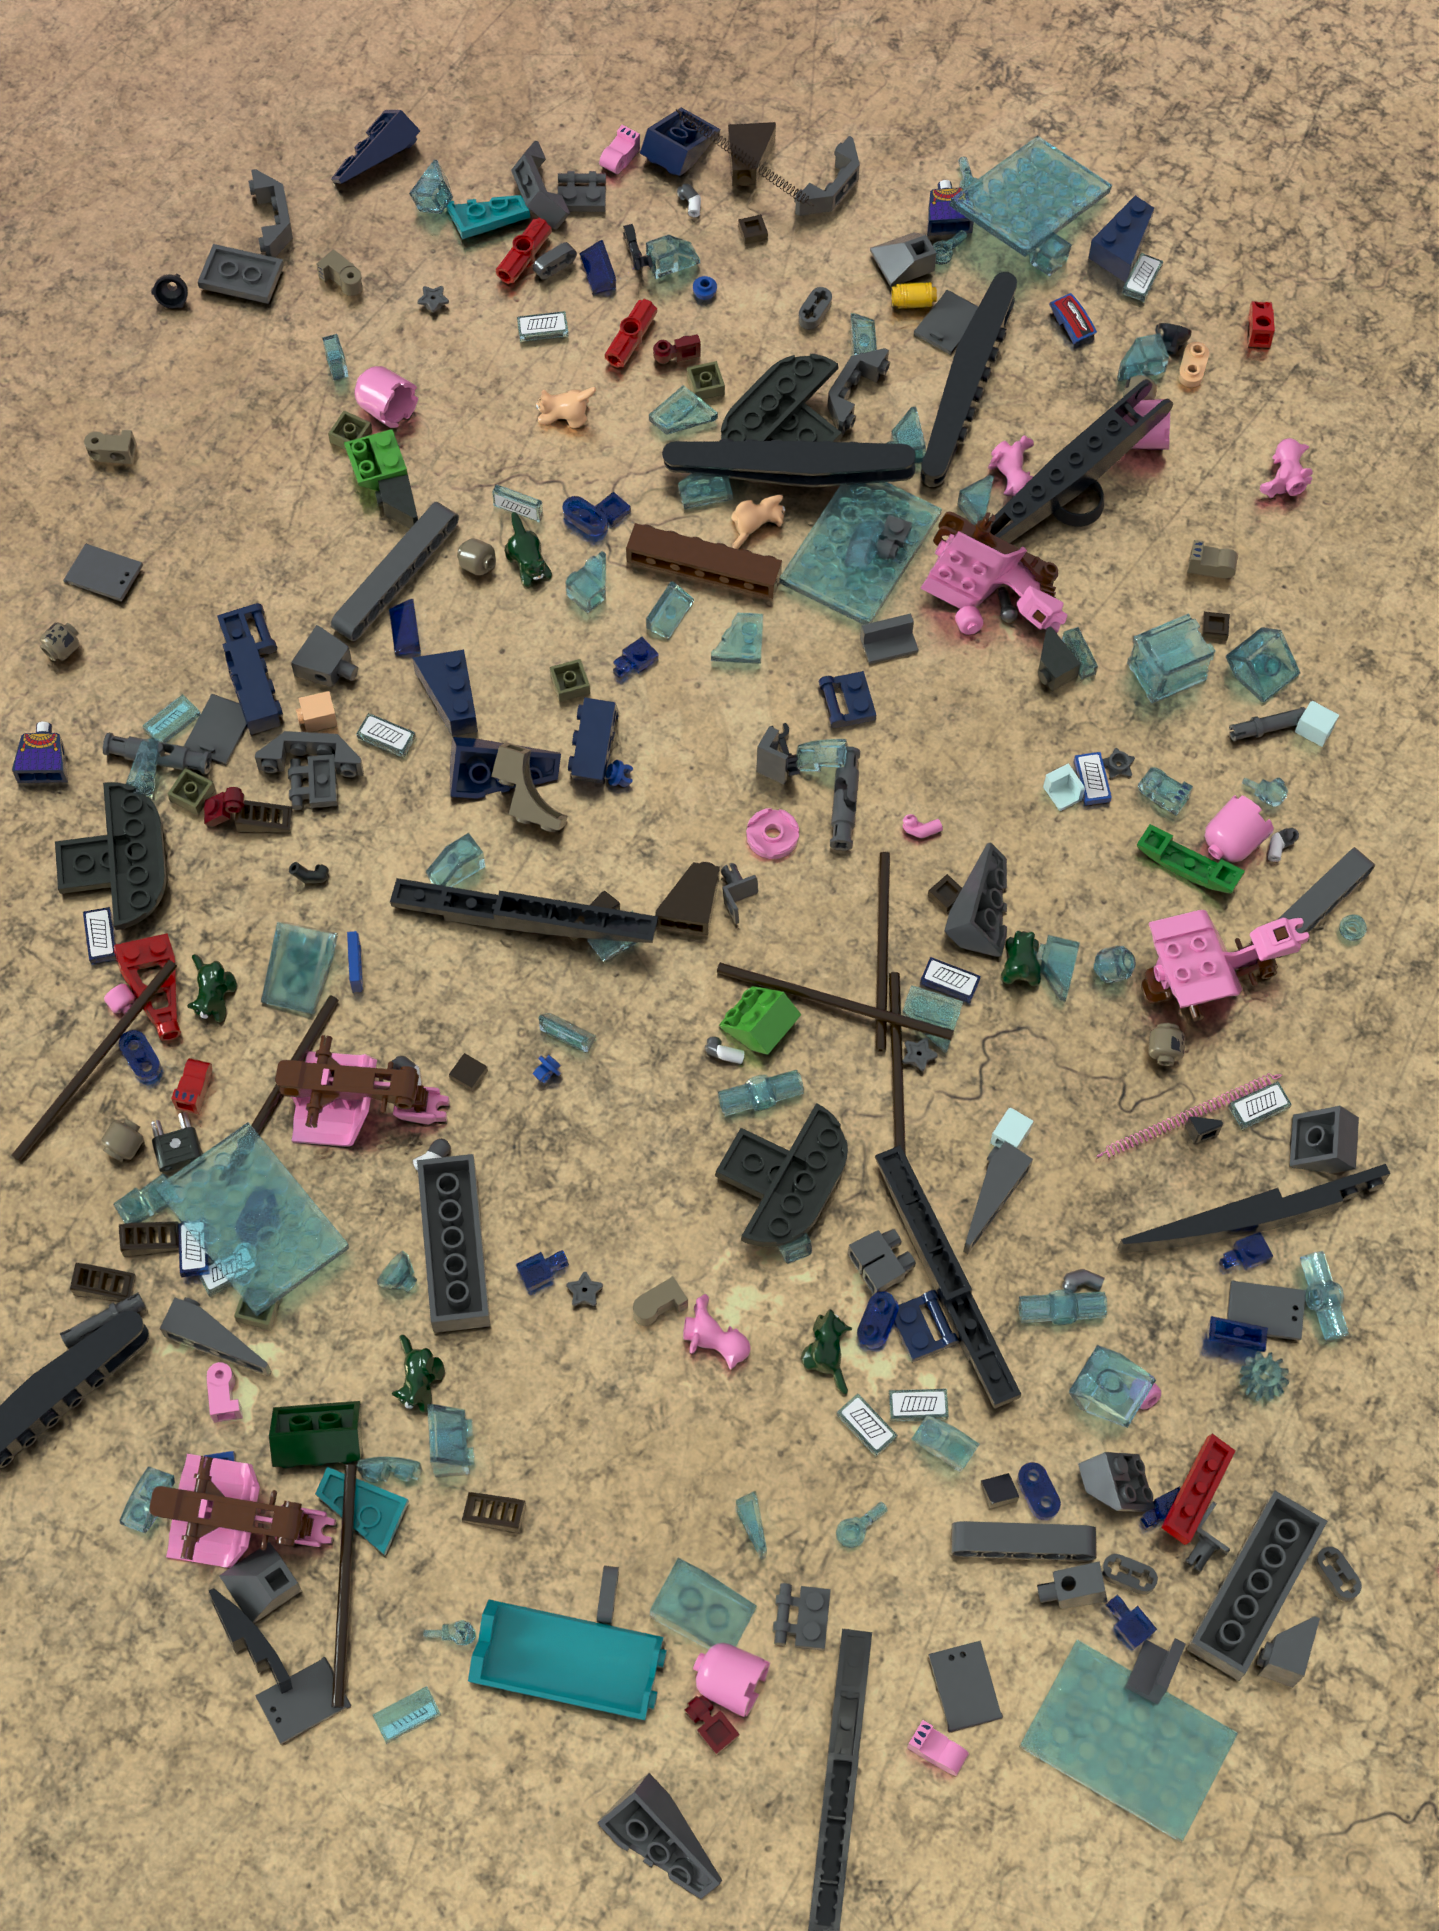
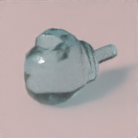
M1244 778L1242 784L1255 789L1254 795L1256 797H1259L1261 801L1272 807L1282 804L1288 794L1285 782L1281 778H1276L1271 782L1262 779L1259 784L1247 778Z
M460 1620L450 1624H443L442 1630H424L423 1636L442 1637V1641H452L457 1645L465 1646L474 1642L476 1630L471 1622Z

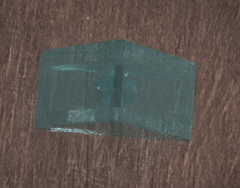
M988 475L959 491L957 505L973 525L982 520L987 513L994 480L992 475Z

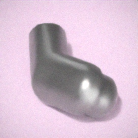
M1079 1269L1069 1272L1064 1276L1063 1279L1065 1281L1062 1284V1288L1069 1293H1075L1078 1286L1087 1285L1100 1291L1105 1278L1088 1270Z

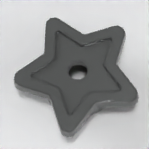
M424 286L423 296L418 299L417 304L424 305L431 312H435L441 309L444 304H448L449 300L443 295V286L434 289Z
M1115 748L1110 757L1102 759L1104 766L1109 768V777L1111 779L1120 774L1127 777L1132 776L1130 765L1135 759L1134 756H1128L1125 752Z
M924 1038L918 1043L911 1041L904 1043L908 1052L903 1059L904 1064H911L918 1067L921 1071H925L926 1064L938 1057L936 1052L929 1049L928 1038Z
M583 1272L578 1281L568 1282L566 1287L573 1293L572 1305L590 1304L596 1306V1293L603 1288V1284L591 1281L587 1272ZM586 1288L587 1292H582V1289Z

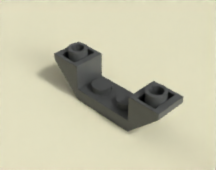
M848 136L843 143L837 145L834 151V156H836L835 167L840 169L833 183L830 182L825 190L808 183L803 190L800 189L795 198L802 191L798 200H801L802 195L806 193L801 202L804 203L805 198L809 196L807 201L809 204H801L800 201L798 202L797 199H794L796 215L803 216L833 211L859 180L860 163L853 137Z
M534 141L511 169V172L526 206L538 217L546 220L551 228L557 230L570 212L562 195L547 192L538 172L546 158L539 142Z
M257 169L251 170L253 180H248L251 195H256L257 204L272 202L273 211H278L279 215H274L276 225L261 227L263 237L258 238L261 252H266V256L276 258L293 239L284 186Z
M883 348L851 356L829 390L827 407L834 426L842 432V436L847 428L851 429L856 421V415H854L855 404L847 401L851 386L856 385L861 376L877 382L881 374L885 375L890 367L888 349Z
M284 731L255 753L258 770L267 773L285 772L287 753H291L296 756H303L305 754H334L337 774L345 777L363 776L364 774L361 758L338 734Z

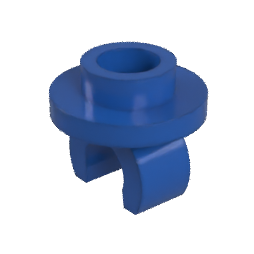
M615 760L613 763H610L606 770V778L609 785L629 786L633 780L626 778L624 774H629L633 771V767L628 764L623 765L621 760Z
M541 1055L538 1059L543 1064L538 1066L533 1072V1075L543 1083H546L553 1073L557 1076L562 1074L558 1070L561 1065L550 1055L546 1058Z

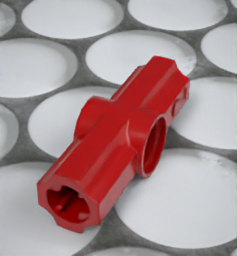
M539 217L538 219H533L523 234L513 239V247L496 268V275L502 282L507 284L514 283L525 267L531 266L534 263L535 254L552 232V228L547 224L546 220Z
M647 299L638 300L629 316L621 321L620 330L605 353V359L610 365L616 368L624 367L634 349L639 348L642 344V336L657 314V307L653 305L652 301Z

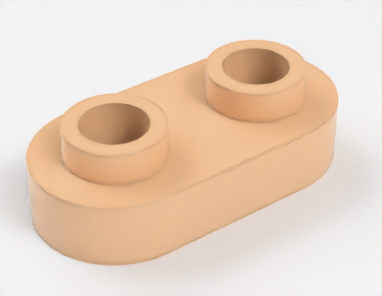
M1192 342L1186 346L1178 374V379L1182 385L1192 388L1201 384L1209 357V349L1205 344Z

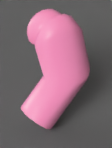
M913 814L906 815L903 818V828L906 833L918 838H925L943 831L939 819L923 824L917 821V817Z

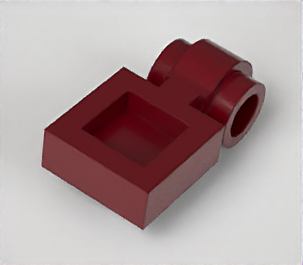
M698 334L675 339L674 345H671L667 340H659L653 347L654 359L661 364H665L673 358L680 362L701 357V341Z
M229 787L226 789V792H221L206 799L204 824L214 827L229 820L230 813L241 812V808L244 807L245 798L242 790L238 787Z
M703 1695L700 1697L695 1696L687 1703L688 1707L684 1709L685 1713L694 1724L699 1721L701 1723L704 1722L697 1729V1732L715 1755L719 1754L740 1736L721 1710L713 1717L711 1716V1711L714 1707Z

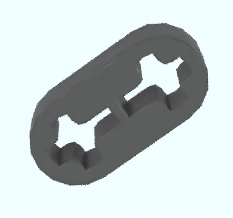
M564 242L540 256L534 262L533 270L541 279H547L569 266L575 260L577 252L569 243Z
M817 287L809 294L799 310L798 322L802 328L814 329L821 323L832 305V293L829 289ZM821 298H825V300L822 299V300L820 301V303L817 304V300H820ZM814 312V317H810L809 319L805 318L809 317L810 314Z
M1323 1548L1315 1558V1566L1338 1599L1342 1601L1353 1600L1362 1589L1359 1577L1337 1548ZM1325 1555L1328 1558L1334 1557L1336 1559L1333 1564L1334 1568L1331 1565L1325 1566L1323 1564V1561L1326 1559ZM1343 1581L1353 1584L1351 1588L1352 1593L1348 1590L1344 1592L1341 1590L1340 1587L1343 1585Z
M1111 1554L1106 1557L1102 1564V1575L1107 1581L1137 1594H1149L1157 1584L1158 1576L1152 1567L1126 1556ZM1118 1562L1120 1563L1119 1569L1128 1572V1574L1118 1572L1117 1575L1111 1574L1112 1569L1108 1565ZM1142 1573H1146L1148 1575L1147 1580L1151 1584L1146 1583L1142 1587L1139 1585L1140 1580L1131 1576V1574L1140 1577Z
M604 1565L597 1622L612 1624L619 1567Z

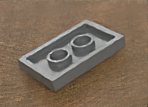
M213 244L198 279V287L269 304L284 266L283 259Z

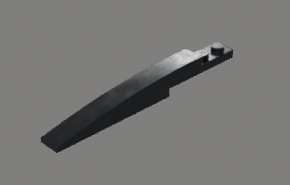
M396 878L390 899L391 907L444 915V919L448 921L600 940L653 943L658 923V916L500 890L499 894L496 895ZM579 916H583L585 919L584 923L581 921L573 923Z
M901 1145L875 1155L876 1162L933 1289L936 1290L941 1306L960 1341L959 1343L968 1362H972L994 1409L1021 1398V1392L972 1295V1288Z
M1383 1164L1286 1197H1282L1279 1188H1275L1123 1238L1117 1249L1119 1253H1131L1190 1246L1245 1236L1298 1223L1337 1211L1343 1200L1357 1196L1360 1191L1368 1189L1371 1192L1382 1188L1390 1175V1171L1387 1165Z
M842 1628L808 1931H840L872 1632Z

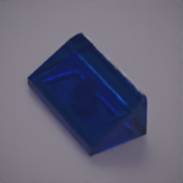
M600 240L580 253L592 293L616 288V276L604 242Z
M409 599L389 609L395 655L421 651L414 600Z
M1211 1316L1207 1326V1338L1213 1342L1265 1352L1268 1328Z

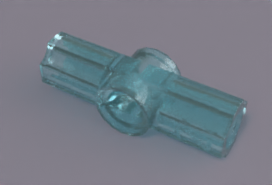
M793 1070L772 1077L767 1075L752 1077L743 1085L718 1091V1099L724 1116L752 1108L755 1111L768 1109L774 1106L777 1101L804 1094V1088L800 1073L797 1070Z
M1314 1252L1300 1257L1308 1284L1305 1291V1300L1310 1309L1316 1310L1324 1339L1331 1341L1350 1335L1341 1309L1344 1301L1343 1289L1337 1282H1333L1324 1252Z
M1062 1289L1052 1291L1048 1295L1019 1296L1018 1299L1021 1323L1052 1321L1053 1324L1065 1325L1074 1323L1077 1319L1107 1317L1108 1305L1105 1292L1074 1293L1072 1290Z

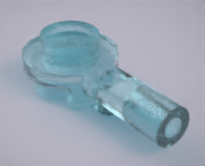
M961 157L958 162L963 180L960 182L959 188L965 189L968 200H975L981 195L983 184L979 179L972 176L967 157Z
M960 230L948 241L942 240L933 244L937 252L935 264L944 265L951 261L952 250L967 238L965 231Z
M879 1502L861 1518L854 1517L841 1521L836 1530V1537L839 1543L847 1548H855L861 1545L866 1535V1528L888 1511L885 1504Z

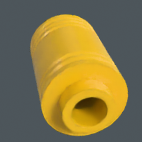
M931 282L897 284L891 290L892 306H897V309L932 307L933 302H937V289L932 287Z

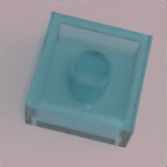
M338 335L322 337L325 356L333 380L349 377L346 359Z

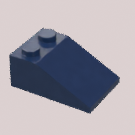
M682 107L678 109L682 112L681 119L688 112V116L692 114V118L695 117V121L699 119L698 124L702 122V125L706 124L705 128L709 126L708 131L712 129V133L716 131V134L720 133L721 129ZM674 111L647 129L640 154L647 157L650 162L663 166L669 173L680 176L692 168L712 142L707 137H704V135L707 136L708 131L703 135L700 134L693 127L687 125V123L690 124L691 119L688 122L687 118L684 119L686 122L684 123L683 120H680V114Z

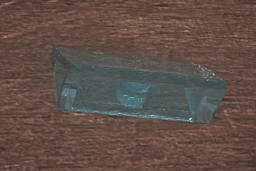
M851 313L852 356L877 350L874 320Z
M671 581L647 616L646 628L669 639L694 602V598Z
M552 1013L541 1014L538 1018L541 1031L584 1052L589 1051L596 1039V1035Z

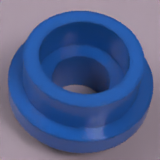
M702 276L693 283V292L701 300L711 299L717 291V283L711 277Z

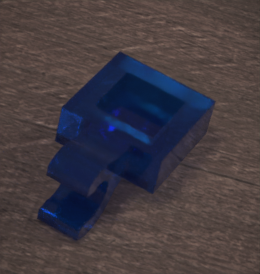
M640 637L624 648L622 656L613 661V664L616 666L613 671L619 677L624 676L632 668L639 673L658 660L659 653L643 637Z
M1261 1232L1236 1241L1233 1245L1235 1250L1224 1253V1258H1221L1220 1262L1225 1270L1240 1263H1243L1245 1269L1248 1270L1270 1261L1273 1258V1254Z
M563 1250L546 1259L542 1252L516 1264L529 1292L554 1280L552 1271H558L569 1266L568 1259Z
M1180 1486L1154 1499L1153 1503L1156 1508L1147 1511L1140 1518L1145 1529L1165 1521L1181 1489Z
M1118 1594L1106 1604L1108 1610L1120 1620L1114 1625L1115 1629L1133 1650L1157 1630L1139 1606L1131 1611Z

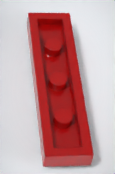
M1213 1433L1206 1438L1161 1527L1184 1545L1191 1542L1236 1451Z

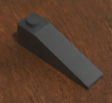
M1004 1141L1000 1148L995 1146L987 1157L989 1165L963 1250L966 1254H969L1031 1168L1033 1159L1007 1141Z
M174 1297L160 1327L164 1337L268 1377L270 1376L272 1371L268 1363L201 1308L197 1301L186 1297L184 1300Z

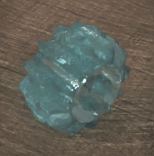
M1261 1352L1255 1354V1359L1247 1357L1245 1360L1246 1366H1242L1239 1371L1244 1375L1240 1379V1384L1249 1385L1245 1391L1246 1395L1254 1391L1256 1393V1401H1260L1263 1395L1268 1402L1273 1400L1274 1394L1280 1397L1284 1393L1282 1387H1287L1289 1384V1380L1285 1378L1289 1373V1369L1280 1368L1283 1359L1280 1358L1275 1362L1272 1360V1352H1269L1266 1358H1264ZM1265 1373L1269 1376V1378L1266 1377V1379L1263 1380L1260 1377V1374L1262 1376Z

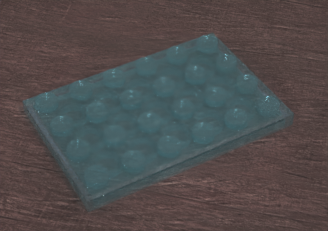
M1036 136L952 197L949 206L1026 257L1109 194L1112 184L1041 137Z
M887 482L840 485L780 576L779 583L863 625L872 623L939 519L942 509ZM888 515H892L912 522V529L903 548L899 547L895 560L890 559L887 561L879 558L878 554H875V548Z
M249 1122L156 1187L160 1197L256 1317L349 1249V1244Z
M1076 1640L1019 1747L1179 1842H1182L1238 1733L1167 1691L1157 1705L1125 1688L1132 1672L1131 1670L1081 1641Z

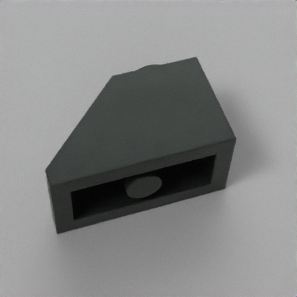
M408 475L378 480L380 491H375L378 506H383L385 516L411 529L418 521V516Z
M1050 626L1046 629L1038 676L1043 684H1047L1054 691L1078 677L1081 663Z

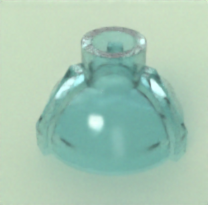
M402 1250L384 1268L377 1279V1284L381 1288L403 1289L405 1292L412 1289L417 1278L413 1276L414 1270L408 1254Z

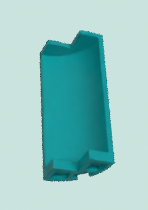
M488 1599L482 1613L478 1642L471 1657L468 1682L645 1720L648 1709L654 1710L658 1691H653L658 1667H664L667 1650L662 1649L664 1637Z

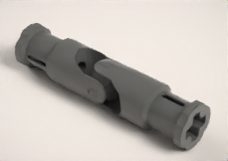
M110 732L106 733L103 741V755L107 756L115 754L124 756L127 760L152 763L179 770L188 768L201 771L202 774H208L211 767L212 753L209 751L201 753L191 751L189 747L154 742L132 736L123 738L114 736Z
M844 746L838 749L839 767L835 773L831 819L833 838L830 839V847L835 850L847 851L853 848L851 835L856 819L859 783L857 763L861 752L856 747Z

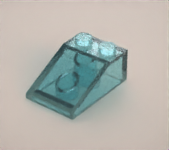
M277 922L261 1002L314 1014L333 961L338 933L290 922Z
M677 1558L650 1609V1618L707 1649H710L717 1643H727L736 1647L757 1605L705 1571Z

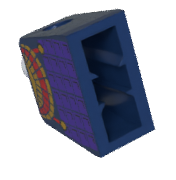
M949 180L940 181L937 184L938 189L930 191L927 236L972 233L974 213L965 189L962 187L952 188V183Z
M38 722L36 724V733H24L21 735L12 767L17 783H68L64 744L60 734L52 733V724Z

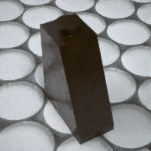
M776 122L729 124V145L733 143L732 148L736 145L735 151L737 148H740L735 156L738 157L741 150H743V154L747 152L746 157L750 155L749 160L754 157L752 163L749 164L750 167H752L755 160H757V163L753 166V169L761 162L760 166L756 169L758 172L761 165L764 164L765 166L774 146ZM730 153L732 186L756 185L760 177L759 173L761 174L762 170L756 173L755 170L749 168L748 165H745V163H742Z
M693 862L655 912V916H658L657 927L708 935L719 883L720 866H715L710 862Z

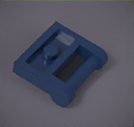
M256 603L217 615L226 643L252 636L246 619L252 618L261 638V642L256 643L259 655L263 653L272 654L277 650V644L271 638L263 616L265 611L262 604Z
M864 671L835 677L824 676L819 679L820 689L824 690L831 717L829 721L832 728L876 720L877 715ZM836 688L841 690L847 710L845 715L840 712L834 691Z
M936 1290L928 1291L917 1298L889 1308V1314L912 1363L955 1346L960 1342L956 1333H952L937 1301L939 1296ZM928 1306L942 1339L934 1340L920 1308Z

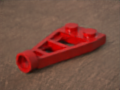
M168 933L114 945V953L120 972L136 998L147 987L137 974L139 969L157 965L162 968L168 960L175 963V955ZM175 970L156 992H166L168 1007L154 1009L150 1001L144 1007L145 1013L156 1028L162 1041H169L181 1035L177 1022Z

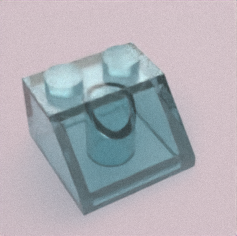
M1261 627L1225 656L1235 678L1261 702L1268 700L1300 674V670L1282 630Z
M1097 1345L1070 1388L1069 1394L1080 1410L1128 1428L1156 1379L1121 1353Z
M429 1404L430 1463L434 1476L470 1475V1465H475L474 1447L468 1446V1437L473 1436L472 1419H467L466 1412L463 1409Z

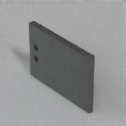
M946 290L914 330V335L951 355L958 346L978 306Z
M86 543L63 579V582L122 601L143 567V563Z
M211 694L184 747H189L191 751L201 753L215 751L212 753V761L227 765L247 727L240 703Z
M1232 1280L1226 1331L1301 1341L1306 1290Z
M981 1640L928 1654L947 1721L948 1732L1003 1718Z
M326 1657L290 1676L293 1689L281 1694L278 1685L275 1684L255 1695L280 1745L342 1710L351 1707L345 1693L344 1707H332L333 1670Z

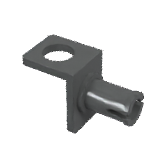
M729 863L731 871L727 865L721 869V874L728 884L722 887L723 900L734 923L738 924L739 912L735 902L757 894L758 880L756 875L743 879L736 864Z
M1214 1501L1204 1514L1195 1532L1200 1540L1185 1560L1192 1566L1197 1557L1200 1556L1199 1561L1194 1567L1202 1572L1203 1567L1215 1550H1219L1225 1555L1230 1551L1229 1547L1201 1529L1217 1505Z

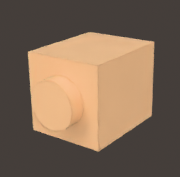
M329 691L299 698L301 708L296 709L299 725L305 723L307 732L338 726Z

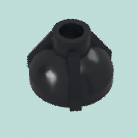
M177 273L175 275L167 274L156 280L154 287L151 289V294L154 295L159 304L167 308L184 307L188 297V287L180 278L181 275ZM174 282L177 286H171L169 283Z
M1159 323L1155 329L1159 343L1163 346L1162 351L1169 354H1176L1177 350L1190 339L1192 334L1191 330L1183 326L1169 323Z

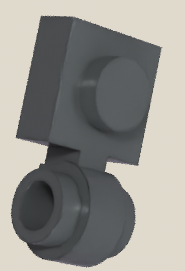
M888 515L880 532L875 554H878L879 558L887 561L890 559L895 560L899 547L903 548L912 529V522Z

